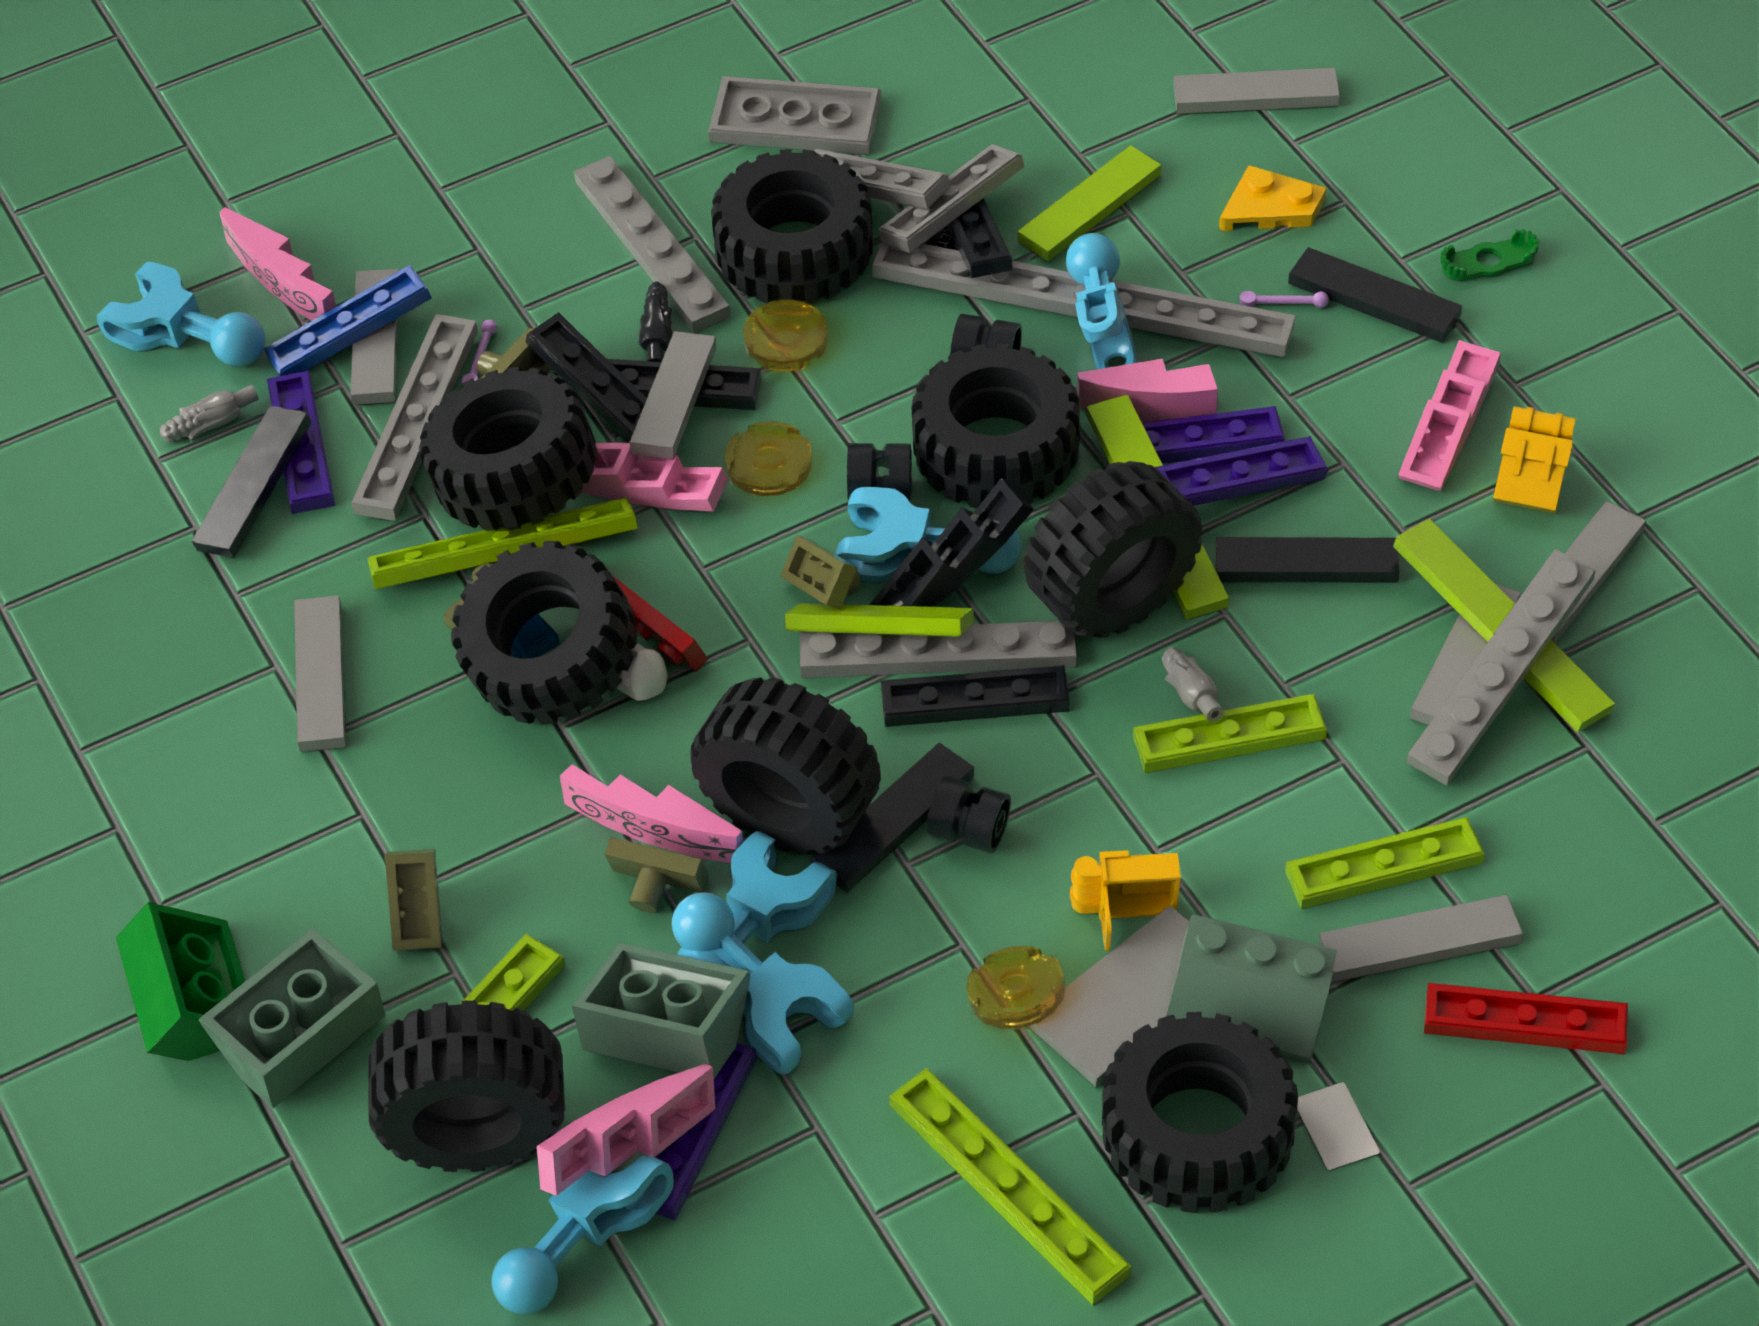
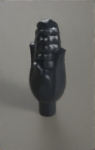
M658 281L653 282L648 287L644 304V315H641L638 333L639 345L647 351V361L662 362L664 352L667 350L673 335L671 329L672 321H670L672 309L668 305L666 287Z

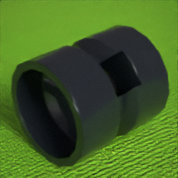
M960 314L953 332L950 355L961 349L964 353L972 351L973 346L985 344L986 348H996L997 343L1009 344L1010 349L1020 350L1022 341L1021 323L995 320L989 326L983 317Z
M848 443V500L852 492L860 487L896 489L906 496L908 500H911V444L886 443L882 450H877L873 443ZM878 467L889 469V475L878 477Z
M946 775L939 782L930 805L927 833L951 842H955L962 837L967 847L992 854L998 848L1007 826L1011 796L987 787H983L978 792H975L970 782Z

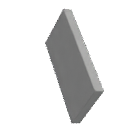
M722 76L708 130L709 142L802 150L820 149L839 153L870 155L882 100L881 89Z
M1168 906L1028 1016V1027L1093 1086L1099 1087L1104 1082L1107 1067L1110 1063L1114 1062V1053L1120 1045L1127 1040L1133 1043V1033L1147 1024L1151 1028L1157 1027L1158 1019L1166 1017L1181 946L1189 921L1173 907Z

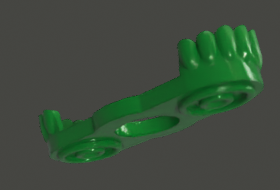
M1515 229L1509 240L1496 243H1479L1470 249L1455 252L1454 246L1450 244L1448 248L1445 247L1441 251L1442 271L1448 278L1457 281L1480 276H1498L1506 270L1530 264L1538 252L1539 239L1530 230L1526 232L1525 229H1522L1519 232L1518 229ZM1482 253H1493L1501 261L1494 266H1485L1478 262L1477 257Z

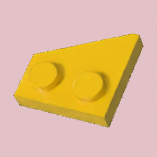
M1248 165L1220 216L1219 229L1233 231V223L1258 222V229H1275L1279 226H1289L1291 228L1311 227L1326 200L1327 187Z

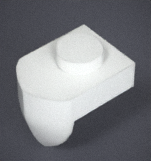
M637 643L634 649H629L634 658L629 670H622L619 676L622 682L617 689L634 700L642 701L663 692L668 674L661 655Z

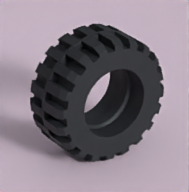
M792 149L780 150V154L771 156L767 152L758 155L756 161L752 163L747 160L736 168V174L731 172L723 180L721 187L715 192L712 200L713 208L711 209L715 258L725 278L731 284H737V289L749 297L755 294L759 301L771 304L772 300L781 301L782 306H794V302L805 301V305L817 303L820 297L826 296L829 299L838 295L841 292L840 288L842 286L847 289L858 279V274L861 275L870 262L869 257L873 253L871 197L868 195L867 186L859 176H856V172L845 163L839 165V161L835 157L827 154L823 157L817 156L815 151L803 149L802 153H792ZM791 221L809 222L818 225L812 229L797 233H780L768 230V228L774 225Z
M997 343L996 348H986L985 344L972 347V351L966 353L962 349L948 356L946 363L942 360L929 370V375L926 374L916 387L917 393L913 396L911 406L913 454L916 457V465L920 473L927 477V482L938 492L945 490V496L957 503L964 500L968 502L970 507L978 508L997 482L1003 478L1013 483L1031 504L1034 497L1039 496L1042 499L1055 490V484L1060 486L1070 475V469L1076 465L1080 446L1079 396L1065 371L1061 368L1056 369V363L1044 355L1039 358L1035 356L1033 350L1022 346L1020 350L1010 349L1009 344ZM991 417L1009 418L1027 426L1018 432L1002 436L982 435L965 428V426L972 422Z
M520 367L508 368L507 372L498 373L497 370L484 373V378L476 381L472 378L462 383V388L457 392L453 390L443 397V404L435 406L430 412L428 422H425L420 436V457L440 504L443 505L445 511L452 518L460 520L461 523L473 528H477L480 525L482 529L487 531H498L499 527H505L507 530L521 529V524L531 522L534 525L544 521V516L552 512L556 515L566 507V502L569 499L575 500L583 490L582 483L588 484L597 460L596 441L582 404L573 387L565 383V380L552 373L547 375L541 369L530 368L529 371H524ZM515 446V447H513V448H511V449H508V450H506V451H503V450H505V449H507V448H509V447Z
M1135 461L1108 464L1107 469H1096L1088 474L1087 479L1082 482L1076 481L1067 488L1068 492L1060 500L1057 498L1049 506V513L1045 518L1041 517L1034 527L1036 532L1034 537H1030L1026 546L1027 555L1024 556V572L1029 588L1059 621L1076 635L1091 638L1109 637L1111 632L1119 634L1128 630L1129 625L1135 622L1139 624L1147 619L1151 611L1156 607L1160 609L1168 601L1166 598L1174 590L1177 591L1184 583L1183 577L1187 572L1192 571L1196 563L1195 554L1201 550V536L1203 532L1201 518L1196 508L1157 468Z
M544 541L543 547H537L534 542L519 545L520 551L511 554L507 550L497 555L498 561L490 567L485 564L476 573L478 579L473 585L470 583L466 585L460 595L464 603L455 607L452 618L456 625L451 632L452 645L457 651L455 657L462 670L485 701L490 702L497 712L504 716H513L516 721L530 724L537 718L541 725L558 723V717L565 716L567 720L581 716L580 710L589 705L594 709L604 701L601 696L606 691L614 692L622 682L619 676L622 670L628 671L634 658L629 649H634L637 645V631L634 628L636 619L632 607L611 572L607 570L603 562L594 554H587L584 548L574 544H567L566 548H564L560 541ZM557 607H570L579 610L578 619L572 633L555 650L536 658L521 659L511 657V648L517 633L532 617L545 610Z
M762 677L737 683L728 689L695 736L694 742L691 744L690 757L694 779L699 780L700 790L705 797L712 799L713 807L721 815L726 814L733 820V825L740 830L745 829L752 834L756 831L767 834L776 839L774 844L777 849L787 852L794 849L799 854L810 855L815 852L820 854L833 850L845 843L879 790L881 771L877 752L873 745L867 743V735L860 726L856 727L850 721L851 717L842 709L837 710L830 705L829 699L819 693L815 696L807 692L806 687L797 683L788 685L784 684L783 679L769 678L764 681Z
M464 1000L462 1004L448 1005L447 1002L433 1004L432 1009L426 1011L419 1008L409 1012L403 1021L397 1019L391 1023L371 1047V1053L368 1056L370 1128L387 1151L391 1150L397 1158L405 1162L411 1159L417 1166L427 1169L435 1166L441 1167L446 1172H457L458 1169H471V1172L485 1171L486 1167L497 1165L498 1168L512 1165L513 1161L518 1158L525 1160L536 1153L539 1144L556 1134L564 1121L565 1095L561 1045L557 1037L540 1019L535 1018L532 1020L528 1012L519 1008L509 1010L501 1003L490 1002L489 1005L477 1004L476 1000Z
M1187 1012L1186 1018L1175 1019L1173 1014L1159 1018L1157 1027L1151 1028L1147 1024L1133 1033V1043L1127 1040L1120 1045L1114 1053V1062L1108 1065L1104 1076L1102 1138L1105 1151L1111 1154V1164L1118 1175L1123 1177L1128 1175V1186L1138 1194L1144 1195L1146 1191L1152 1193V1202L1166 1208L1169 1207L1170 1202L1182 1205L1181 1211L1197 1213V1207H1210L1212 1213L1225 1211L1229 1202L1236 1201L1237 1205L1241 1206L1254 1200L1256 1188L1260 1192L1267 1191L1276 1182L1277 1173L1285 1170L1290 1159L1291 1147L1294 1146L1297 1117V1084L1293 1082V1070L1288 1060L1284 1057L1279 1058L1280 1048L1268 1037L1260 1040L1258 1038V1029L1246 1022H1242L1238 1026L1231 1023L1230 1016L1217 1013L1215 1018L1202 1017V1012ZM1187 1089H1205L1220 1093L1231 1099L1240 1107L1245 1117L1237 1125L1226 1131L1211 1135H1194L1170 1127L1157 1116L1153 1108L1162 1099L1175 1092Z

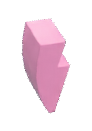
M1163 359L1077 373L1079 407L1083 410H1086L1089 405L1128 394L1141 421L1153 422L1217 413L1218 388L1209 364L1166 371Z

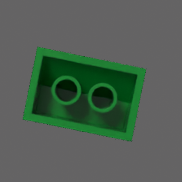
M147 902L115 937L147 1053L190 1061L219 1052L218 1047L201 1026L199 1018L245 982L228 922L224 919Z

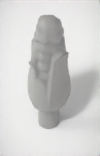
M252 384L234 393L230 390H220L209 394L192 405L179 408L180 414L168 420L166 424L161 425L160 435L167 442L181 440L183 437H189L192 441L207 431L222 427L235 420L241 414L240 408L259 400L258 395Z
M1169 647L1162 656L1163 665L1168 673L1165 680L1175 688L1181 701L1191 710L1203 713L1209 722L1220 720L1224 711L1216 701L1218 699V692L1214 681L1200 668L1195 656L1188 658L1181 650Z

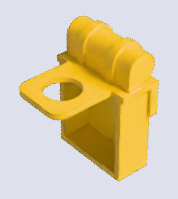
M1513 407L1509 428L1506 427L1500 453L1503 456L1493 496L1494 502L1556 514L1565 470L1568 467L1571 450L1573 449L1572 438L1576 418L1563 416V413L1558 412L1552 414L1537 411L1533 407H1527V409Z
M1129 850L1099 852V864L1090 856H1083L1075 861L1071 871V881L1073 884L1070 888L1069 896L1071 905L1076 912L1081 914L1099 913L1105 951H1110L1112 918L1157 916L1168 906L1173 907L1177 911L1181 882L1178 853L1129 856Z

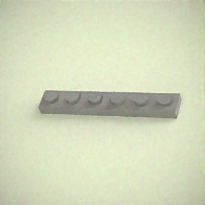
M607 156L574 171L575 183L653 282L658 281L666 287L669 303L693 334L730 318L729 304L611 156Z
M435 314L351 502L354 514L396 521L422 462L419 453L422 429L425 422H428L430 412L435 406L443 404V397L453 390L478 333L476 320Z
M1554 549L1407 754V764L1448 786L1594 580V569Z
M1060 621L973 624L960 636L800 632L801 678L997 671L1062 665L1065 668L1076 667L1075 633L1069 631Z

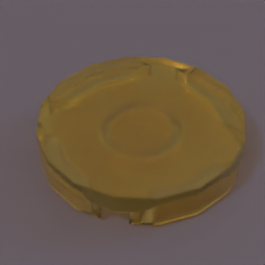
M790 299L771 301L756 308L747 317L743 327L745 352L750 358L752 355L753 358L757 359L758 365L769 370L782 372L800 370L809 365V360L814 359L816 356L819 358L825 352L828 343L826 319L817 308L802 301Z
M777 421L757 422L749 425L748 431L740 435L738 431L731 437L725 449L726 472L733 484L746 493L758 496L782 495L795 490L807 479L812 469L811 444L807 437L805 440L800 435L799 430L790 424Z
M1011 946L995 951L983 959L984 965L979 967L977 971L974 967L969 974L966 986L972 1011L982 1022L1000 1029H1021L1040 1023L1056 1011L1064 999L1066 983L1060 964L1055 957L1051 955L1050 958L1043 955L1041 949L1032 946Z

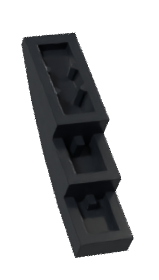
M1001 478L974 513L962 507L935 542L922 537L869 605L937 606L966 582L1007 542L1033 512L1034 508L1013 483Z

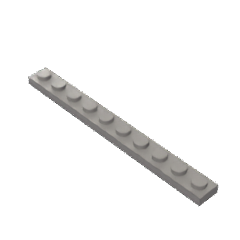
M882 242L872 264L874 278L1078 317L1075 306L1077 301L1076 293L1085 290V285L1074 281L1068 271L1012 261V271L971 278L958 250L921 244L909 253ZM1110 281V283L1115 282L1126 312L1128 325L1131 328L1284 358L1286 356L1295 328V315L1125 282Z

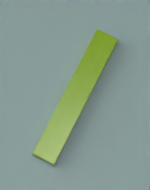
M1128 394L1087 406L1086 417L1109 464L1135 461L1154 467L1163 466ZM1203 544L1200 552L1195 554L1196 563L1192 571L1185 574L1183 577L1184 583L1177 591H1173L1186 620L1227 608L1229 605L1227 592Z
M625 497L560 512L556 515L544 516V521L532 525L531 522L521 524V529L507 530L505 527H499L498 531L482 530L369 556L367 560L374 588L380 589L498 561L496 556L507 550L511 554L520 551L519 545L534 542L537 547H543L544 541H560L565 546L570 543L574 544L635 530L638 527L635 513L628 498Z
M1431 519L1396 536L1393 547L1488 642L1515 603ZM1552 640L1524 677L1577 733L1609 715L1615 705Z
M928 1068L924 1069L889 1096V1105L1092 1305H1095L1131 1276L1132 1266Z

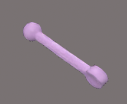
M1244 291L1240 294L1239 303L1249 307H1255L1256 304H1314L1318 308H1324L1329 303V297L1322 291L1315 293L1314 296L1256 295L1252 291Z
M488 319L481 324L483 334L470 372L462 377V383L472 378L474 381L479 380L477 376V362L480 355L486 351L491 335L497 332L498 326L494 320Z

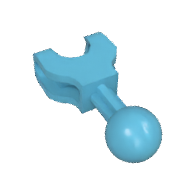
M1088 233L1075 239L1069 246L1066 254V267L1070 276L1078 284L1085 285L1084 291L1076 293L1077 301L1075 302L1081 330L1086 341L1090 344L1096 369L1108 368L1109 359L1116 356L1126 358L1124 365L1138 363L1124 306L1115 282L1110 283L1120 266L1118 248L1110 238L1098 233Z
M146 262L134 274L143 299L129 304L110 302L97 315V322L104 336L113 343L133 351L151 350L165 345L179 349L191 335L210 342L213 353L223 363L234 367H242L256 361L262 354L265 346L264 330L254 317L242 312L228 313L219 319L201 314L194 293L183 289V283L177 270L155 262Z
M860 487L855 489L849 497L847 505L848 514L856 527L872 532L864 536L843 538L839 542L835 554L858 567L857 571L860 575V581L882 583L890 579L922 537L935 542L945 528L932 527L930 509L913 506L909 503L906 496L896 489ZM1018 529L978 570L989 574L1002 573L1010 569L1018 561L1022 551V539Z
M761 831L754 832L733 853L731 858L732 888L726 894L727 904L733 912L735 921L733 934L743 944L752 935L768 943L773 936L781 931L798 930L812 925L835 894L836 871L820 862H813L809 867L796 875L784 876L772 872L776 864L774 847L776 839ZM681 947L676 954L724 965L720 957L713 950L690 951Z
M706 892L687 896L678 904L672 917V931L676 941L682 948L690 951L713 950L720 957L724 965L749 971L750 982L744 1006L746 1017L744 1035L748 1047L756 1049L757 1056L776 1073L789 1074L798 1066L801 1057L800 1044L786 1025L787 1017L795 1013L810 1014L828 1028L840 1027L853 1017L854 1006L852 999L824 968L806 963L791 964L782 959L776 952L762 963L733 934L735 926L734 916L726 901L715 894Z
M644 1155L639 1157L625 1170L610 1173L606 1177L589 1170L557 1196L552 1195L549 1202L559 1220L534 1248L521 1247L513 1249L504 1254L496 1263L492 1273L491 1284L497 1301L508 1311L521 1315L533 1314L544 1309L552 1301L558 1288L557 1265L581 1238L601 1247L611 1235L638 1228L646 1224L655 1215L673 1189L674 1180L671 1166L658 1158Z

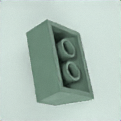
M1191 913L1181 946L1166 1016L1174 1014L1175 1019L1186 1018L1187 1012H1202V1017L1215 1018L1216 1013L1230 1016L1231 1023L1240 1026L1242 1022H1246L1258 1029V1038L1260 1040L1264 1037L1270 1038L1280 1048V1056L1309 1063L1329 993L1337 950Z
M312 927L200 1017L199 1021L240 1079L274 1108L386 1015L377 982Z
M619 942L572 1005L582 1049L678 1073L707 1064L713 1067V1076L715 1078L736 1048L750 982L749 971Z

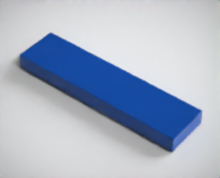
M408 265L265 347L263 350L279 376L304 372L432 299L413 267Z

